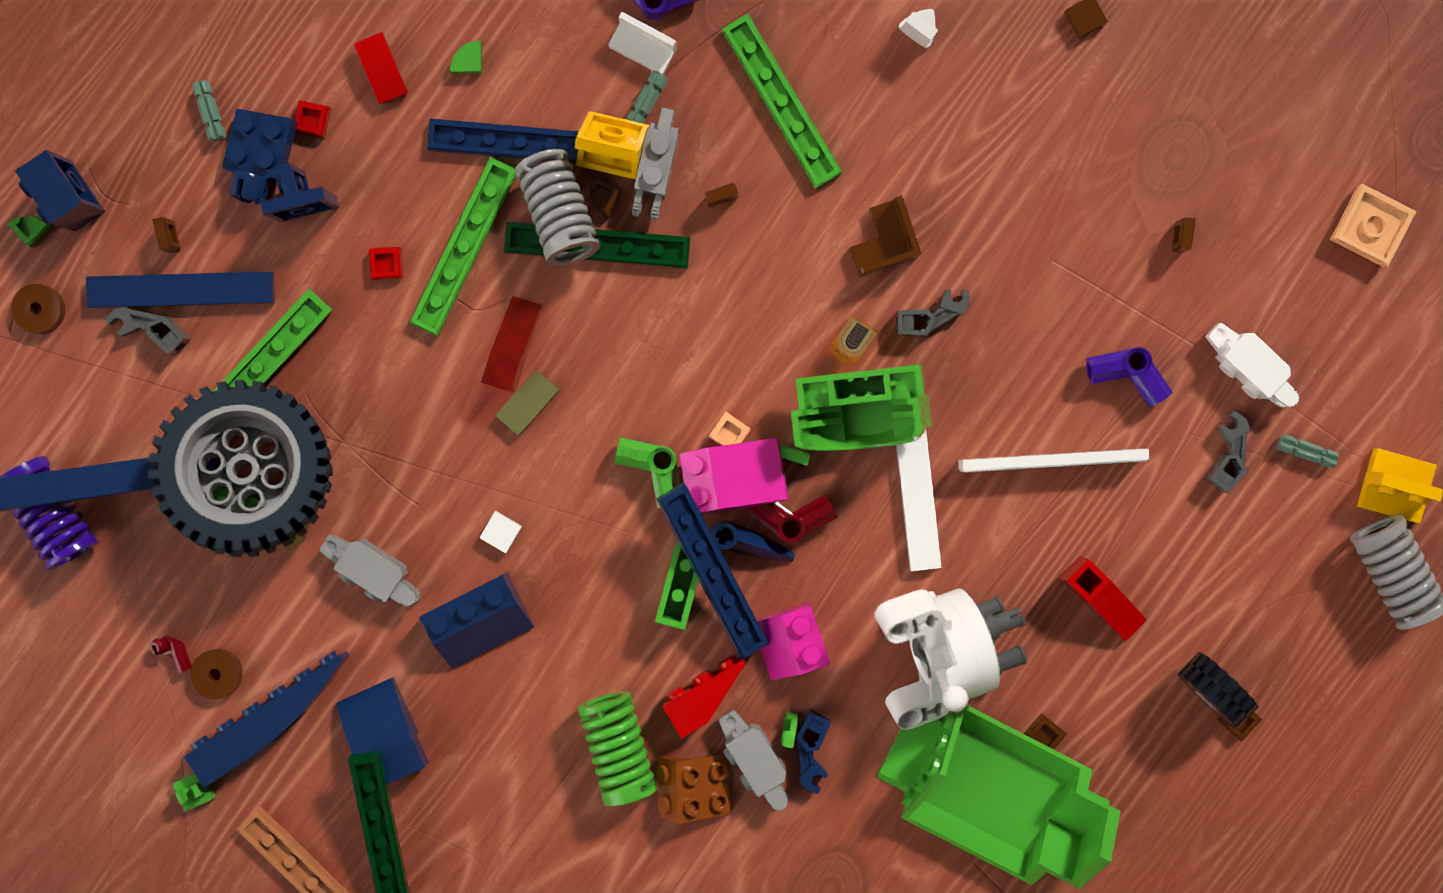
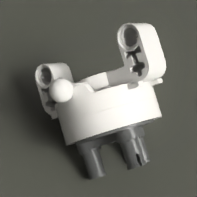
M958 588L938 596L933 591H914L886 601L876 609L875 619L891 643L897 644L909 640L912 655L919 671L918 682L892 691L885 701L888 710L900 729H913L940 719L948 714L949 711H961L966 707L969 699L996 690L999 687L1000 676H1002L1003 671L1027 664L1026 654L1020 645L997 654L994 647L995 640L1000 637L1001 633L1025 626L1024 615H1018L1022 613L1018 606L1004 612V605L998 596L975 604L964 590Z

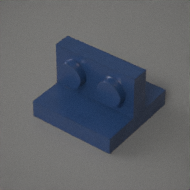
M290 162L277 165L279 175H276L277 187L280 193H284L285 196L260 202L263 215L278 222L340 208L337 196L323 187L310 190L306 173Z

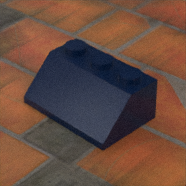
M508 572L419 617L433 646L451 668L535 627Z

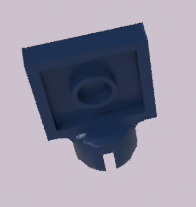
M236 109L222 164L223 169L232 173L228 191L230 196L246 203L255 201V205L266 201L269 185L276 181V175H279L277 165L287 163L289 160L297 121L287 117Z

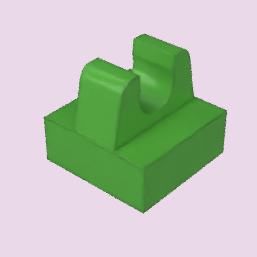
M195 773L172 783L176 791L177 800L182 805L184 811L216 797L212 785L209 784L204 788Z

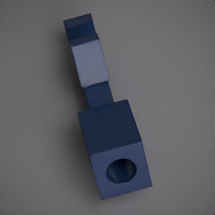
M809 709L795 735L798 742L801 771L798 778L805 789L818 795L821 787L814 784L812 778L815 775H820L826 779L828 772L814 759L813 751L820 749L831 721L825 716ZM806 728L818 733L817 737L814 738V743L808 744V741L803 738Z

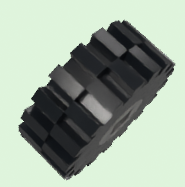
M1198 652L1177 673L1181 681L1207 707L1235 730L1259 708L1255 700L1234 678L1202 652Z

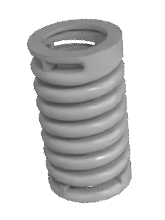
M561 149L545 150L519 162L515 168V173L521 182L520 187L525 194L524 199L532 215V222L536 226V233L540 237L539 242L544 248L543 254L547 264L550 266H565L582 261L596 253L600 248V243L594 238L596 232L590 226L592 220L587 215L588 209L586 205L583 204L584 198L580 194L579 184L576 183L577 178L575 173H573L568 153ZM553 158L556 159V160H553V161H548V162L542 163V164H540V165H538V166H536V167H534V168L532 169V166H534V165L537 164L538 162H541V161L547 160V159H553ZM579 246L583 247L582 249L576 251L563 252L567 249H572Z
M1398 514L1382 518L1362 527L1351 535L1350 540L1355 545L1357 554L1362 556V563L1368 565L1366 571L1369 575L1373 576V584L1379 586L1377 592L1380 596H1384V605L1390 607V616L1397 618L1395 621L1396 628L1407 630L1425 625L1443 615V593H1441V586L1435 581L1434 573L1430 571L1428 562L1424 560L1425 556L1419 550L1417 541L1413 540V533L1411 530L1406 529L1407 522L1404 516ZM1383 527H1387V528H1385V529H1383V530H1381V531H1378V532H1376V533H1374V534L1364 536V535H1366V534H1368V533H1370V532H1372V531H1374V530H1376V529L1383 528ZM1425 610L1424 612L1420 613L1419 615L1414 616V617H1411V616H1413L1414 614Z

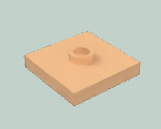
M1359 184L1330 240L1384 268L1389 267L1417 211L1364 184Z

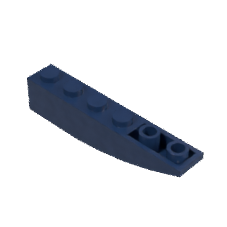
M347 650L340 655H337L335 651L331 652L319 660L322 666L314 672L307 668L293 677L296 683L286 689L284 684L267 694L270 700L262 706L257 701L242 711L245 717L236 723L231 718L217 727L218 735L210 740L205 735L191 744L190 747L193 751L185 755L184 758L203 787L205 788L257 754L290 728L332 682L350 656Z

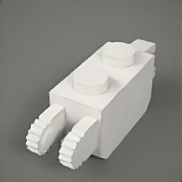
M1217 323L1207 333L1206 339L1218 353L1215 358L1221 363L1219 368L1229 377H1236L1243 384L1241 388L1247 395L1253 399H1269L1278 407H1291L1297 404L1300 398L1298 397L1299 394L1286 381L1291 376L1290 366L1255 333L1238 335L1222 323Z

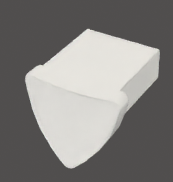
M927 9L916 13L913 11L910 16L899 24L898 28L922 47L929 48L933 37L938 31L935 28L934 10Z

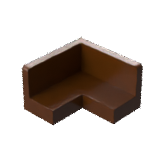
M897 196L892 201L869 208L878 238L850 247L859 277L919 257L922 253L903 196Z

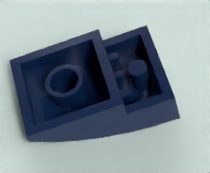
M394 677L336 703L351 753L360 754L381 751L388 784L425 768L429 763L416 735L418 733L416 725Z

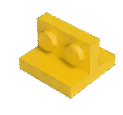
M589 111L576 137L575 149H578L576 166L636 180L649 125Z
M1373 448L1357 507L1388 516L1400 514L1404 516L1406 521L1420 524L1428 500L1441 502L1443 489L1431 486L1437 465L1383 449Z

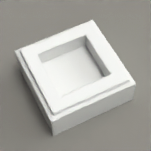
M495 511L482 532L480 539L507 553L523 526Z

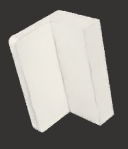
M621 12L618 17L620 23L608 44L609 48L651 71L655 70L665 74L677 51V41Z

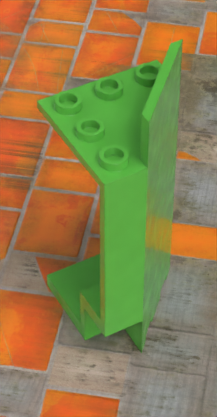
M968 705L961 711H949L944 717L913 729H900L876 776L905 792L901 804L904 805L902 819L1030 885L1036 883L1047 872L1081 889L1111 862L1121 811L1110 806L1109 800L1088 790L1092 769Z

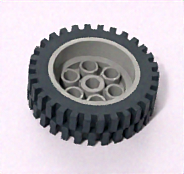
M235 380V387H229L226 381L216 383L218 390L214 392L208 386L201 388L199 391L202 397L195 400L190 394L183 400L188 406L182 411L175 406L170 411L175 419L171 423L163 420L159 426L164 432L163 437L155 436L152 445L158 450L157 454H149L148 462L154 466V470L148 471L149 480L155 484L151 491L153 497L160 502L157 506L168 517L171 525L179 530L180 533L200 547L208 548L220 555L228 553L232 557H241V554H247L250 557L259 556V551L265 550L268 554L276 552L275 546L281 543L287 547L293 543L291 537L297 533L302 537L307 532L305 526L309 521L313 524L317 521L319 516L316 512L318 508L324 509L327 500L324 498L325 493H330L332 484L329 481V476H333V467L330 464L332 457L324 434L302 403L298 404L295 397L289 393L283 395L281 390L273 385L266 389L262 382L253 381L252 386H248L244 380ZM244 436L242 446L235 449L230 448L229 443L233 437ZM264 444H275V450L271 455H260L261 447ZM210 459H221L218 469L207 471L206 465ZM243 465L252 466V472L248 477L238 478L237 472ZM275 472L283 473L284 477L280 484L275 486L268 484L271 474ZM221 487H227L229 489L227 498L222 501H215V492ZM250 495H260V503L256 507L246 508L245 501Z

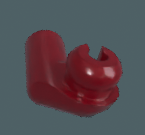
M161 635L157 639L152 640L150 649L153 654H163L171 657L177 673L191 669L192 665L185 644L182 641L168 635Z

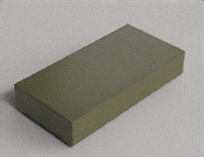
M535 370L495 416L520 436L560 390L543 374Z

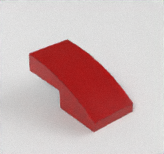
M383 31L354 43L379 104L408 93L407 86L396 65L395 57Z

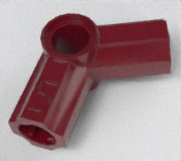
M825 494L794 512H791L780 502L749 507L747 510L787 543L798 542L806 535L838 518ZM788 520L797 521L800 525L799 534L794 537L786 536L782 530L783 524Z

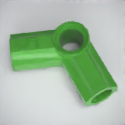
M620 437L615 464L651 471L656 498L681 484L677 457L671 448ZM660 451H665L671 456V464L666 469H660L654 463V457Z

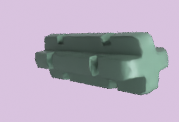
M655 70L651 72L647 80L649 84H645L633 104L635 109L629 111L625 118L626 120L644 124L646 121L644 116L650 114L660 96L658 91L663 90L668 82V78L664 74Z
M206 80L193 83L192 89L194 95L198 98L196 102L203 124L207 126L205 130L208 139L212 142L225 139V129L220 124L222 120L215 98L211 96L213 91L210 83Z
M1281 435L1276 446L1279 451L1285 453L1292 452L1294 456L1314 463L1319 462L1320 465L1328 468H1334L1339 458V454L1335 451L1326 450L1321 446L1303 440H1296L1295 437L1289 435Z

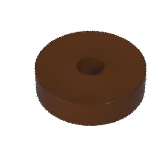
M30 284L24 286L15 294L11 304V313L16 324L23 330L30 333L45 334L55 330L62 323L65 316V303L62 296L54 288L42 284ZM37 304L42 306V311L39 314L35 312Z
M212 649L202 653L195 659L190 670L192 686L201 696L208 699H221L232 694L239 687L243 676L242 665L239 659L232 652L225 649ZM213 669H218L220 671V679H216L213 677Z

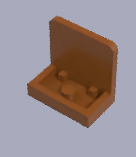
M719 753L688 759H681L671 755L657 756L656 778L659 784L657 808L660 818L682 824L725 816L730 813L729 761L725 754Z

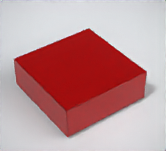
M298 100L294 119L298 122L295 132L325 139L331 108Z
M401 247L368 249L371 280L403 278Z

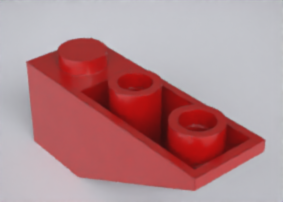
M1079 556L1059 577L1125 642L1147 621L1118 587L1088 558Z
M735 655L719 663L720 669L712 674L705 671L692 679L693 685L684 690L679 686L665 695L667 700L663 701V708L681 738L710 721L743 669L745 659L740 657L736 659Z

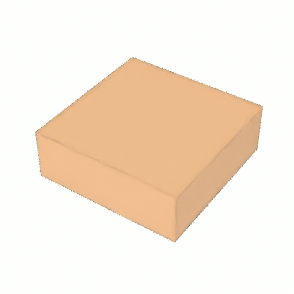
M725 412L708 437L721 446L742 443L751 429Z

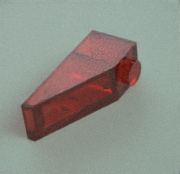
M512 296L490 351L481 383L509 392H516L542 308L541 304Z

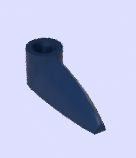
M723 520L717 522L711 529V533L721 550H730L764 559L793 562L794 552L746 527ZM724 527L730 528L729 534H733L732 540L727 539L725 543L719 542L720 537L715 536L717 530L722 531Z

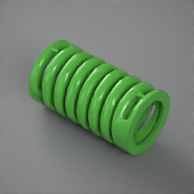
M620 691L603 695L577 706L579 716L583 722L582 727L585 731H589L585 735L586 741L593 742L589 745L588 749L590 753L595 754L591 759L592 763L599 765L594 771L600 777L598 785L601 789L604 805H623L643 799L656 792L657 786L655 781L652 780L654 775L649 770L651 764L649 759L646 758L648 753L646 748L643 747L644 739L640 735L641 728L636 724L638 717L633 713L635 706L632 702L631 692ZM614 711V712H611V713H609V714H604V713H603V712ZM595 714H598V715H599V716H597V717H594V718H591V719H590V716H592V715H595ZM620 722L618 724L608 725L611 723Z

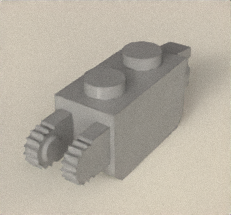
M662 108L659 123L651 122L650 127H647L634 186L636 195L632 208L633 216L639 217L642 212L643 197L648 195L655 197L650 211L651 220L658 221L662 201L667 196L679 142V128L672 127L675 115L674 110Z
M330 534L321 545L319 550L335 564L333 569L340 573L338 577L351 586L357 584L366 590L364 594L373 601L380 603L381 600L387 602L393 599L399 604L402 603V606L410 607L420 600L421 593L417 587L415 588L413 584L405 580L408 575L407 566L368 540L362 539L349 542Z
M735 709L723 714L718 718L726 737L725 745L727 748L723 751L732 766L737 764L743 774L739 777L748 792L754 790L757 797L764 794L769 804H772L771 807L777 811L784 810V808H787L786 805H788V796L781 784L785 781L786 777L785 766L760 725L753 723L747 725Z

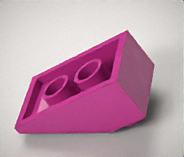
M778 438L709 447L680 453L684 484L688 487L703 517L789 500Z

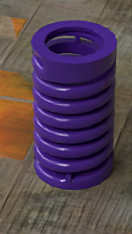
M46 456L31 459L4 473L0 478L49 472L51 470L49 468L50 461ZM73 501L64 504L57 503L12 511L13 517L19 520V527L26 530V538L32 540V548L40 550L38 557L40 560L46 561L45 569L47 571L54 570L71 562L99 544L94 533L87 530L89 527L87 522L81 521L75 524L81 520L82 514L79 511L70 513L76 508V504ZM59 519L58 521L54 522L53 524L48 525L49 523H51V522H53V521ZM73 525L72 527L68 528V529L65 530L64 532L59 533V534L53 536V535L56 534L57 532H59V531H61V530H63V529H65V528H67V527ZM77 535H80V536H81V537H79V538H76V539H74V540H71V541H69V542H66L67 540H69V539H71V538H73V537H75V536H77Z

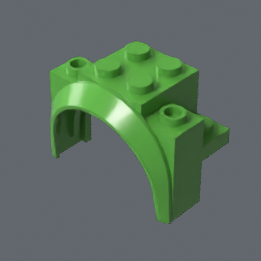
M922 364L796 378L799 410L791 411L796 447L812 451H839L900 445L917 441L924 434L926 428L932 427L929 395L925 396Z

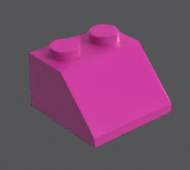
M809 602L757 619L768 641V644L760 650L771 680L802 675L831 664Z

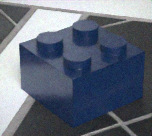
M45 150L15 170L21 180L18 182L21 190L29 198L32 197L38 205L36 212L46 224L50 223L59 228L77 231L105 212L70 159Z

